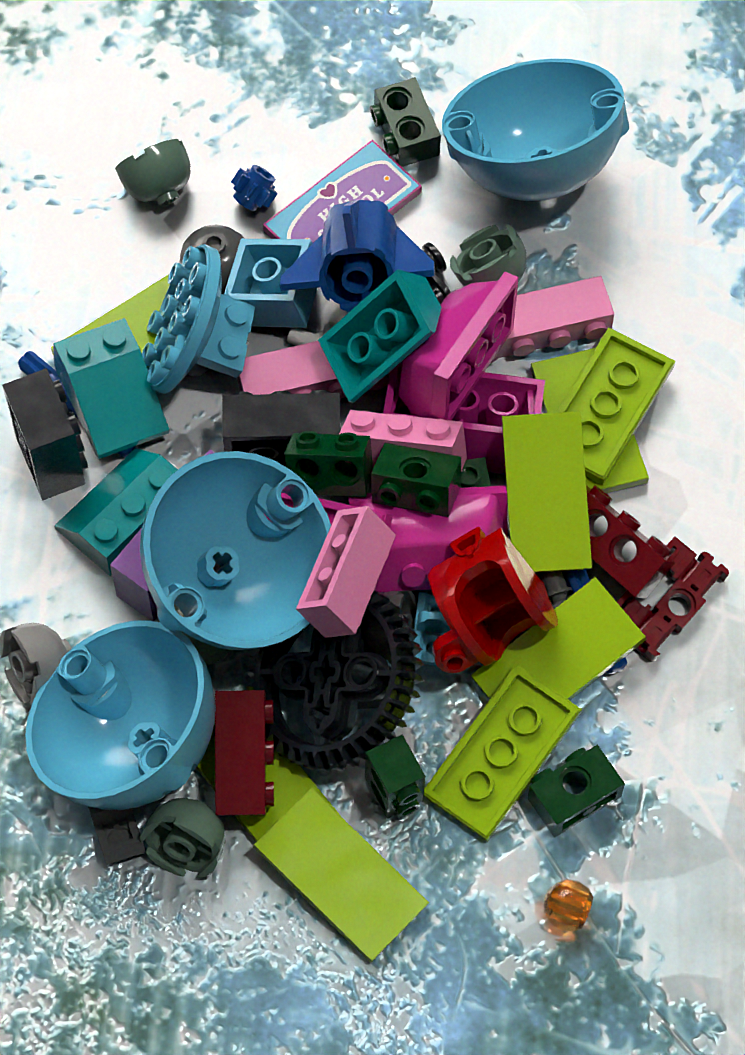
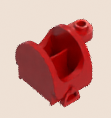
M476 527L450 543V547L456 554L434 566L428 574L436 603L451 629L439 636L432 645L435 663L440 670L446 673L462 672L477 662L489 666L498 661L510 642L526 629L538 625L547 632L558 625L556 611L550 603L544 582L535 574L504 534L502 528L485 537L482 529Z

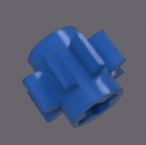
M253 164L251 168L246 170L240 167L231 180L235 190L233 198L243 207L252 211H256L258 207L261 208L263 205L269 208L278 194L274 190L275 186L273 185L276 179L269 171L259 165Z

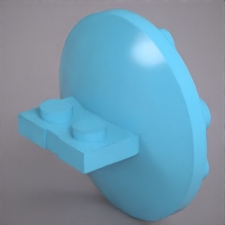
M205 244L197 247L189 246L184 254L182 264L175 262L168 276V284L170 286L160 310H154L150 316L147 331L157 334L154 344L148 342L142 351V356L148 369L147 382L153 384L150 386L152 390L164 394L170 392L189 373L195 363L237 378L243 372L248 346L246 342L251 331L255 306L221 294V261L217 249Z

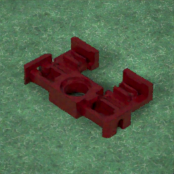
M676 536L666 546L670 551L673 548L675 549L670 556L675 564L669 571L673 575L671 578L674 581L677 579V581L654 606L653 610H650L651 606L649 604L644 607L628 590L617 601L620 607L646 636V640L643 643L648 648L640 644L635 649L649 661H656L660 656L657 649L673 631L679 634L706 602L703 596L718 579L724 582L729 575V570L723 564L717 567L712 563L714 557L708 552L700 553L698 558L695 559L697 554ZM674 597H681L688 603L689 612L682 616L672 613L668 605L669 600ZM630 598L631 601H630L629 604L626 606V604L628 603L627 600Z

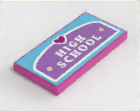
M371 140L263 224V231L271 239H311L312 243H314L323 234L324 222L328 217L330 208L334 205L352 200H378L384 202L388 207V211L394 215L422 193V186L374 140Z

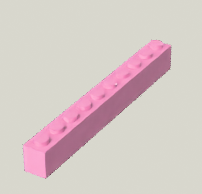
M602 276L517 295L513 331L491 363L495 362L498 358L510 355L525 356L536 349L549 346L560 348L566 346L571 341L584 338L594 340L603 337L608 327L612 328L614 311ZM319 341L245 357L243 372L237 377L240 392H249L253 395L271 394L275 391L305 394L315 390H326L331 393H340V399L346 397ZM390 372L369 390H379L386 387L389 383Z

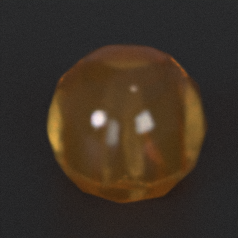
M566 879L557 882L548 889L544 896V914L549 923L560 931L573 932L580 930L588 917L594 897L590 889L580 881Z

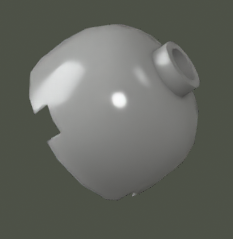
M34 622L21 624L2 631L0 636L1 658L8 656L11 665L10 669L5 670L6 677L14 693L24 704L30 702L31 705L39 688L50 679L59 666L61 658L71 650V646L66 639H61L56 631L44 624Z

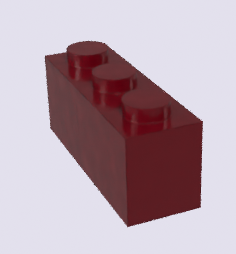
M265 690L215 691L216 815H266V806H274V782H266V765H274V741H266V724H274L273 700H266Z

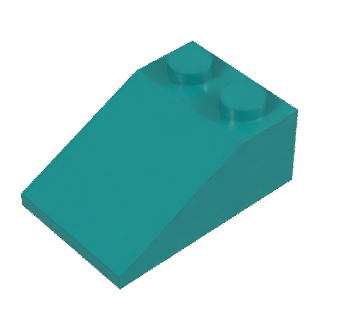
M125 318L53 343L54 367L98 459L169 434L170 429L156 391L150 387L153 384L147 382L148 369L141 350Z

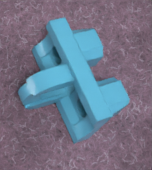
M419 592L414 626L418 636L414 642L418 643L423 650L415 657L421 659L426 666L437 667L432 652V645L439 636L426 635V629L428 632L442 633V635L451 629L444 619L434 595Z

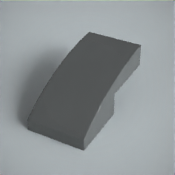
M88 806L106 865L145 852L132 808L105 810Z

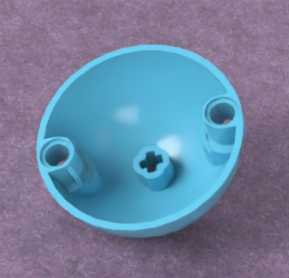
M549 58L503 67L470 83L449 103L443 115L442 130L446 139L449 156L456 160L465 173L484 189L493 194L515 200L545 201L577 190L600 173L614 153L620 137L628 132L629 122L624 91L620 82L613 74L589 62Z
M240 451L217 452L201 456L183 465L173 473L155 495L145 515L140 538L142 571L148 589L158 607L157 613L160 623L171 631H182L203 643L232 650L258 649L273 645L292 637L305 628L309 622L296 610V607L331 527L328 515L313 490L297 474L280 463L258 454ZM281 492L291 497L293 508L284 504ZM215 563L221 567L218 572H215L213 569ZM174 604L181 610L184 617L176 612Z
M150 620L128 621L115 624L94 633L78 643L61 658L59 666L50 679L39 688L28 715L25 734L26 751L31 767L38 778L51 790L74 803L105 810H124L143 806L157 801L173 790L182 787L189 779L191 772L195 770L209 746L215 723V697L206 663L190 639L182 632L166 629L160 622Z

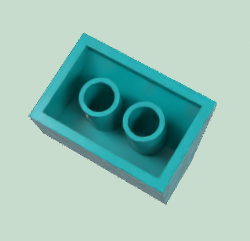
M397 269L318 339L349 402L354 403L435 333L442 307L426 277Z
M135 448L59 520L54 527L111 577L110 564L140 531L145 515L158 490L178 469L160 454Z

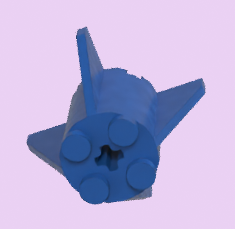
M352 200L330 208L328 217L324 222L323 234L281 275L280 288L281 291L320 287L323 296L328 301L331 298L334 302L340 304V309L350 312L397 269L423 277L435 276L434 261L397 226L393 215L388 211V207L384 202L378 200Z

